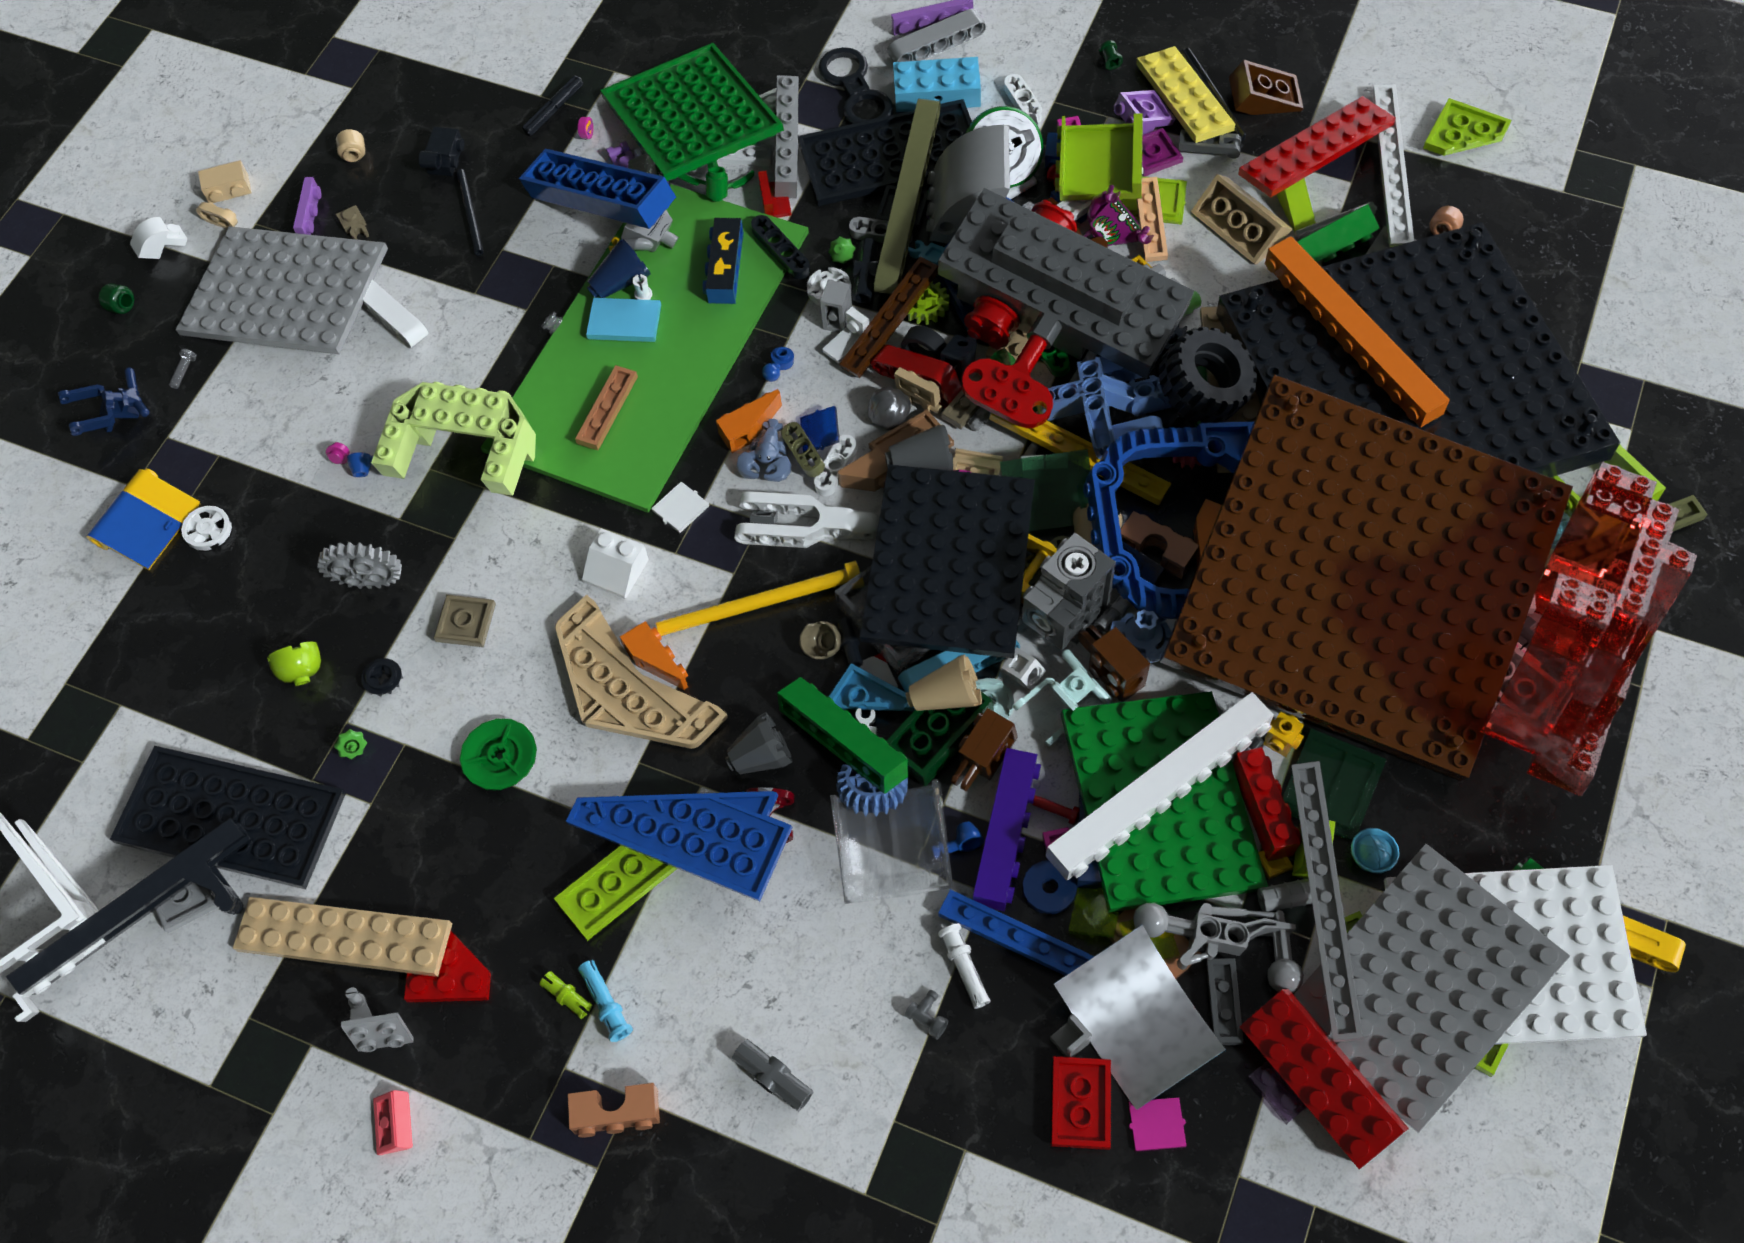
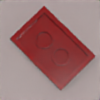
M1053 1056L1051 1146L1110 1150V1059Z

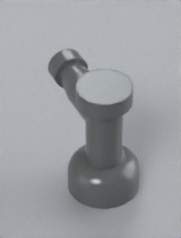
M929 990L926 994L927 996L919 1005L915 1002L910 1004L906 1010L905 1017L908 1019L914 1018L928 1027L930 1036L937 1040L945 1031L948 1020L942 1016L933 1018L927 1014L933 1002L939 997L935 991Z

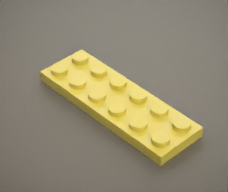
M1175 46L1137 58L1136 65L1195 143L1234 131V121Z

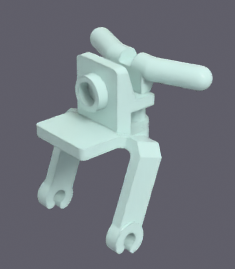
M1065 649L1062 651V657L1072 668L1073 672L1060 684L1053 678H1046L1025 697L1020 698L1012 707L1017 711L1046 685L1052 689L1068 709L1071 708L1073 711L1078 707L1077 703L1091 691L1103 704L1113 703V698L1094 678L1087 674L1088 671L1069 649ZM1062 726L1044 743L1048 747L1051 746L1065 732L1064 727Z

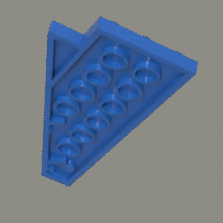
M774 791L577 797L566 820V823L759 902L793 828L790 824L770 817V813L778 798L777 792Z

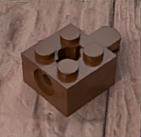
M1089 625L1085 630L1078 633L1079 642L1090 653V673L1095 679H1100L1106 685L1107 692L1113 698L1117 697L1120 702H1124L1145 687L1150 663L1116 627L1104 636L1093 625Z
M989 708L985 710L984 714L979 713L973 722L974 729L970 735L966 734L962 738L958 746L962 763L952 777L951 783L956 786L961 783L960 789L964 791L970 788L978 774L990 781L1004 760L1006 748L1011 749L1018 738L1015 724Z

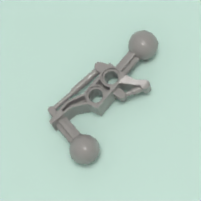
M1156 903L1143 904L1135 911L1133 917L1135 928L1143 925L1150 938L1161 936L1164 932L1189 937L1187 952L1177 961L1178 968L1182 970L1191 964L1200 962L1202 959L1212 960L1217 955V952L1240 956L1247 948L1250 940L1257 936L1273 937L1275 962L1268 969L1267 979L1270 986L1278 993L1282 989H1289L1292 993H1295L1303 984V971L1301 966L1292 960L1290 934L1296 927L1295 924L1285 922L1284 913L1281 910L1277 912L1248 911L1247 909L1212 907L1209 903H1204L1193 920L1169 916L1165 909ZM1212 915L1274 918V920L1263 918L1248 923H1241L1213 917ZM1200 927L1208 929L1211 937L1205 936L1201 932ZM1228 933L1234 934L1238 939V943L1231 941ZM1200 948L1205 949V953L1195 954Z

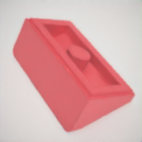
M392 1090L373 1098L377 1155L412 1148L408 1092Z

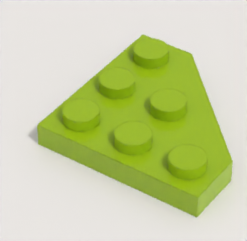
M1449 98L1426 139L1423 149L1445 156L1500 142L1503 140L1512 120Z

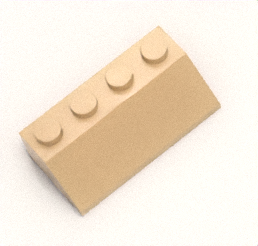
M1219 174L1215 176L1191 210V213L1254 264H1258L1265 259L1268 248L1285 240L1292 231L1290 226L1230 178Z

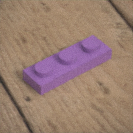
M313 177L304 178L293 226L295 233L311 235L314 231L313 222L314 217L318 213L317 204L318 199H321V189L317 186Z

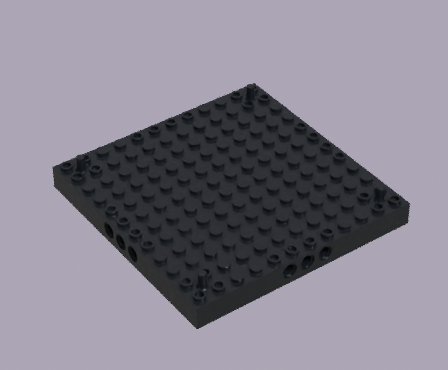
M1482 222L1322 267L1450 399L1444 414L1421 428L1408 418L1406 412L1391 400L1388 393L1375 383L1369 373L1359 366L1358 362L1350 353L1343 349L1342 345L1334 337L1329 335L1326 328L1313 318L1311 312L1297 301L1293 293L1288 288H1285L1279 279L1219 295L1216 315L1225 332L1231 334V338L1234 340L1238 339L1242 343V348L1244 350L1247 349L1250 353L1249 358L1251 361H1254V372L1257 375L1255 391L1261 402L1274 375L1547 477L1557 476L1611 460L1621 443Z

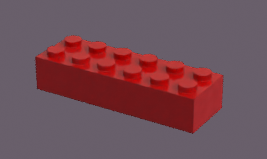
M1282 989L1239 1026L1359 1170L1409 1129L1289 989Z

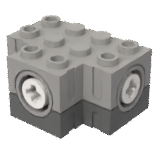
M1076 533L1069 539L1065 538L1059 544L1057 552L1052 557L1050 555L1047 556L1040 566L1042 575L1035 587L1031 585L1023 595L1022 622L1061 651L1070 641L1077 645L1079 643L1078 633L1085 630L1089 625L1094 626V622L1101 617L1110 603L1116 562L1100 550L1098 551L1096 547Z

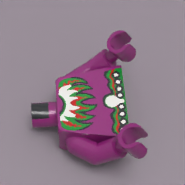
M1109 185L1107 191L1093 197L1087 220L1092 228L1082 236L1088 239L1101 236L1106 239L1108 246L1134 242L1149 244L1154 235H1147L1150 227L1145 226L1142 231L1139 230L1140 226L1137 220L1119 199L1121 192H1113V185Z

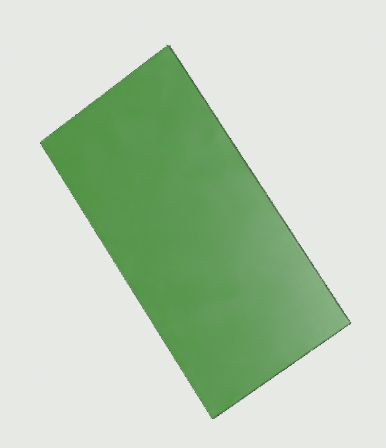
M670 183L668 184L676 198L666 210L673 219L669 232L679 237L675 246L672 249L661 242L655 252L634 250L641 262L643 261L651 273L647 278L648 287L652 290L650 300L661 301L655 342L587 339L586 333L594 298L587 289L589 286L587 281L611 252L607 247L512 397L536 434L534 462L525 460L524 468L647 513L650 512L787 272L752 233V219L758 215L770 218L798 250L809 233L808 227L723 200L715 202L704 194ZM714 218H741L744 234L736 304L708 303L707 294H703V280H707L705 263L709 262L707 246L712 242L710 241L709 230L710 227L714 226ZM622 223L614 237L619 238V240L622 239L621 236L627 223ZM772 237L768 241L770 243H777L780 239ZM784 251L781 255L789 257L793 253L791 251ZM634 284L606 298L636 299L634 296ZM615 365L636 371L638 378L599 450L577 444L575 438ZM487 437L481 447L483 453H490L494 441L493 438Z

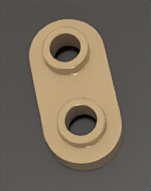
M201 202L196 208L197 214L203 220L224 229H228L229 226L235 227L238 223L236 214L228 208L217 207L211 202Z

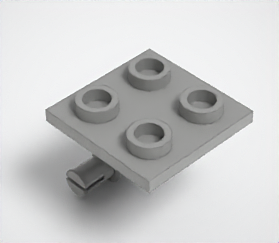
M354 987L347 989V994L345 995L349 999L348 1004L351 1007L350 1020L342 1021L341 1027L358 1051L372 1052L377 1048L383 1047L398 1048L404 1044L414 1042V1037L399 1013L372 1016L364 995L358 993Z

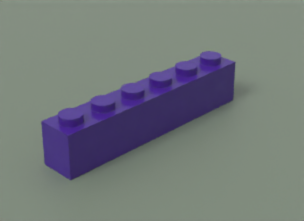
M1006 748L973 893L974 901L1004 912L1006 903L1012 904L1015 888L1010 887L1012 877H1018L1020 862H1016L1018 852L1023 853L1026 838L1021 837L1022 829H1028L1031 813L1026 812L1028 803L1033 804L1036 788H1032L1033 779H1039L1041 764H1037L1038 754Z

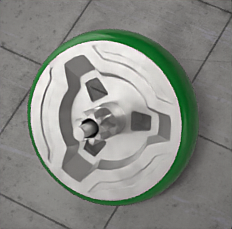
M997 106L980 113L971 122L966 133L992 125L1004 124L1009 126L1010 188L1024 184L1037 172L1043 158V138L1038 125L1027 113L1010 106ZM1019 137L1022 143L1014 148L1015 144H1012L1011 139Z

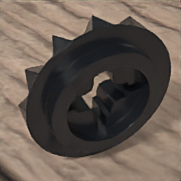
M388 658L377 659L364 669L361 678L362 685L371 695L375 694L381 697L382 694H391L393 689L399 687V682L403 679L402 669L394 660ZM385 671L388 678L384 679L381 685L377 678H381Z

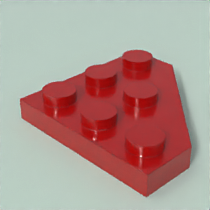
M450 931L438 977L407 973L404 1000L406 1002L489 1000L491 973Z

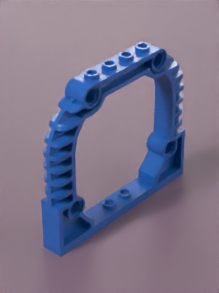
M1254 421L1200 423L1194 428H1143L1130 431L1118 437L1109 445L1100 462L1096 463L1087 475L1083 492L1085 498H1088L1089 504L1087 518L1092 523L1091 543L1095 545L1098 551L1100 550L1116 562L1114 569L1119 572L1120 576L1114 574L1112 588H1116L1121 597L1127 599L1137 610L1153 611L1158 618L1177 619L1189 589L1161 588L1140 577L1136 559L1131 553L1123 549L1115 492L1123 481V466L1129 461L1142 458L1189 456L1196 457L1197 461L1206 467H1211L1218 463L1234 474ZM1097 475L1102 476L1105 481L1100 480Z

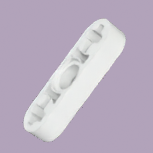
M1008 75L1004 80V91L1014 107L1027 114L1035 113L1039 123L1042 119L1041 105L1020 75ZM1019 97H1027L1028 100L1025 101V102H1022V101H1019L1018 98H1019Z
M839 436L824 460V471L814 479L815 490L819 495L830 496L836 491L839 485L838 471L849 465L857 452L856 440L852 436ZM847 444L850 445V447L845 448L843 455H841L842 447H845ZM834 461L842 463L841 468L836 470L831 469L829 465ZM829 475V485L826 484L824 487H822L821 483L825 484Z

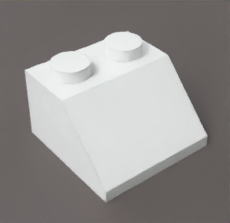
M601 528L589 547L582 581L626 599L649 560L645 546Z

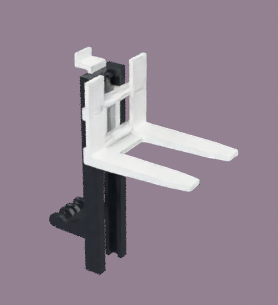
M0 813V831L62 914L55 922L0 960V973L17 961H25L24 964L6 976L17 991L12 996L23 1010L21 1014L14 1018L17 1022H26L39 1013L38 1008L29 996L38 995L47 990L54 981L71 973L78 964L192 883L212 890L215 894L214 904L222 912L235 915L241 914L243 910V902H241L239 896L216 867L252 841V838L239 822L235 824L232 818L222 823L101 910H98L87 894L26 821L18 819L15 821V824L37 855ZM61 930H69L68 933L44 950L36 949Z

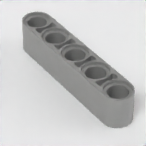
M968 9L894 40L889 44L887 53L894 62L925 60L979 37L986 30V23L974 9Z

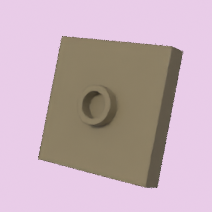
M446 594L434 640L440 643L484 648L496 606L495 601Z

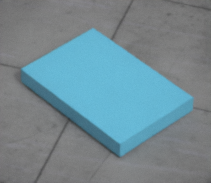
M593 298L586 333L587 339L655 342L661 301Z

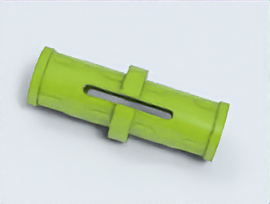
M552 971L545 974L553 982L552 984L544 978L541 979L540 986L553 994L560 1005H566L580 1019L587 1015L579 1007L580 1005L589 1012L592 1009L593 1005L576 993L575 987L571 984H565Z

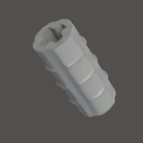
M1309 878L1297 879V881L1284 882L1278 885L1271 884V886L1257 890L1258 902L1263 912L1278 911L1286 908L1292 909L1296 906H1305L1312 903Z

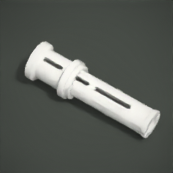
M959 923L953 924L940 930L938 936L943 939L949 952L947 954L948 959L955 962L974 1009L985 1006V1003L989 1004L991 1001L969 955L971 947L966 945L960 932L962 927Z

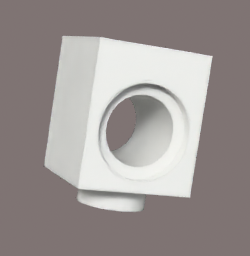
M1017 647L1015 648L1014 658H1008L1002 666V669L1012 680L1030 691L1034 689L1046 672L1034 657Z

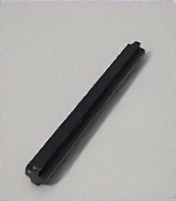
M1182 49L1180 52L1234 121L1235 129L1229 133L1240 135L1241 141H1244L1245 131L1191 49Z

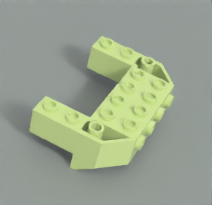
M422 382L394 399L371 463L383 476L404 479L416 445L431 446L436 430L493 438L494 441L481 481L492 493L513 496L524 461L534 462L536 434L511 395L505 391L491 392L483 388L470 389L462 385L448 386L440 382Z

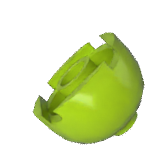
M317 642L300 643L301 647L292 648V646H288L268 655L269 658L267 659L274 676L285 683L294 682L295 686L309 683V677L317 673L321 664Z

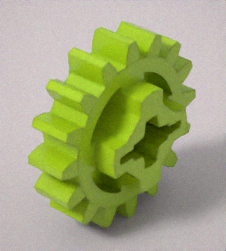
M932 281L907 314L908 320L912 321L915 318L917 319V324H920L921 320H923L926 325H929V320L931 319L936 323L938 322V316L944 318L945 311L949 310L947 289L941 288L940 282L934 285Z

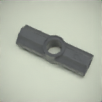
M748 1039L738 1046L732 1056V1060L755 1077L754 1080L772 1095L775 1093L798 1112L805 1107L814 1093L812 1089L791 1074V1070L774 1056L770 1057Z

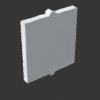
M680 482L651 509L663 519L664 524H669L677 532L681 533L709 507V503L701 498L696 490L693 491L683 482Z

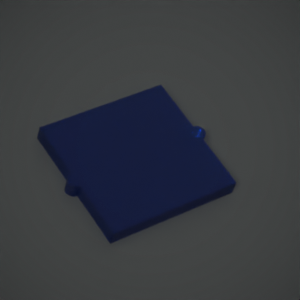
M835 406L820 411L817 409L812 414L800 417V425L816 450H824V447L840 442L837 408ZM808 445L802 446L803 453L808 449Z

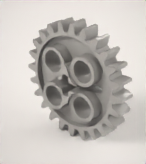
M348 542L347 546L338 543L337 547L329 545V549L323 548V552L319 553L317 568H319V573H324L323 577H330V581L338 580L339 585L347 583L348 587L357 586L361 589L362 586H366L370 589L372 586L381 588V585L389 586L390 583L395 584L396 580L400 579L402 564H400L401 560L396 559V555H390V551H381L382 547L374 549L372 544L363 546L361 543L353 545Z

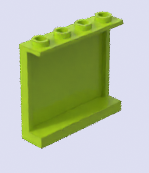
M1143 113L1134 114L1133 123L1066 126L1065 116H1062V126L1057 127V138L1061 139V143H1057V157H1060V160H1056V174L1060 175L1059 178H1055V192L1060 193V201L1092 200L1093 197L1107 191L1109 185L1114 186V193L1121 192L1119 199H1141Z

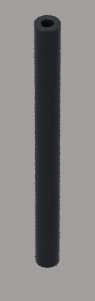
M459 169L456 174L474 253L477 256H481L484 252L464 170Z

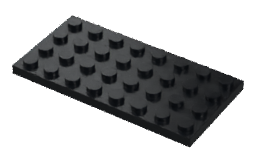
M964 99L940 104L939 120L924 182H927L928 174L934 170L941 154L951 143L966 133L967 128L972 122ZM915 110L798 136V143L818 206L883 192L886 185L897 186Z
M154 745L110 840L116 844L174 858L222 823L232 818L235 824L239 822L252 838V841L217 865V868L306 890L346 792L340 788Z

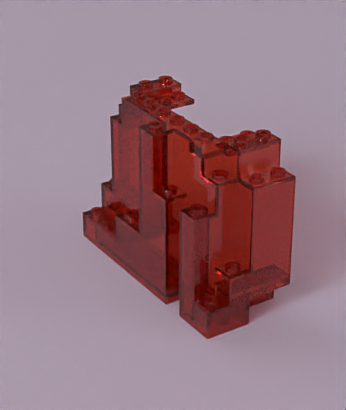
M1602 462L1599 469H1596L1548 560L1535 592L1536 610L1534 612L1542 616L1536 626L1530 645L1499 702L1496 701L1494 706L1490 707L1480 730L1482 733L1532 753L1533 757L1527 774L1579 796L1583 795L1594 778L1612 719L1626 698L1636 663L1692 574L1697 557L1696 554L1688 552L1685 548L1669 542L1679 509L1652 499L1657 482Z

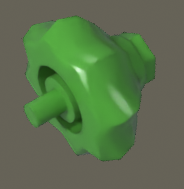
M839 236L831 242L828 253L832 256L833 262H839L844 265L847 261L853 259V253L856 248L853 246L851 239Z
M349 729L345 733L338 735V740L334 747L338 751L339 757H347L352 760L354 757L363 754L367 741L364 739L362 732Z

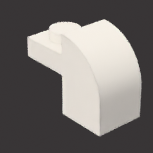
M154 217L143 221L137 226L130 245L138 258L160 259L164 245L185 246L187 237L179 225H165L160 217Z

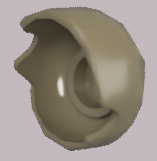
M819 621L807 624L800 634V647L803 653L813 659L832 657L841 645L839 631L836 626L829 622Z

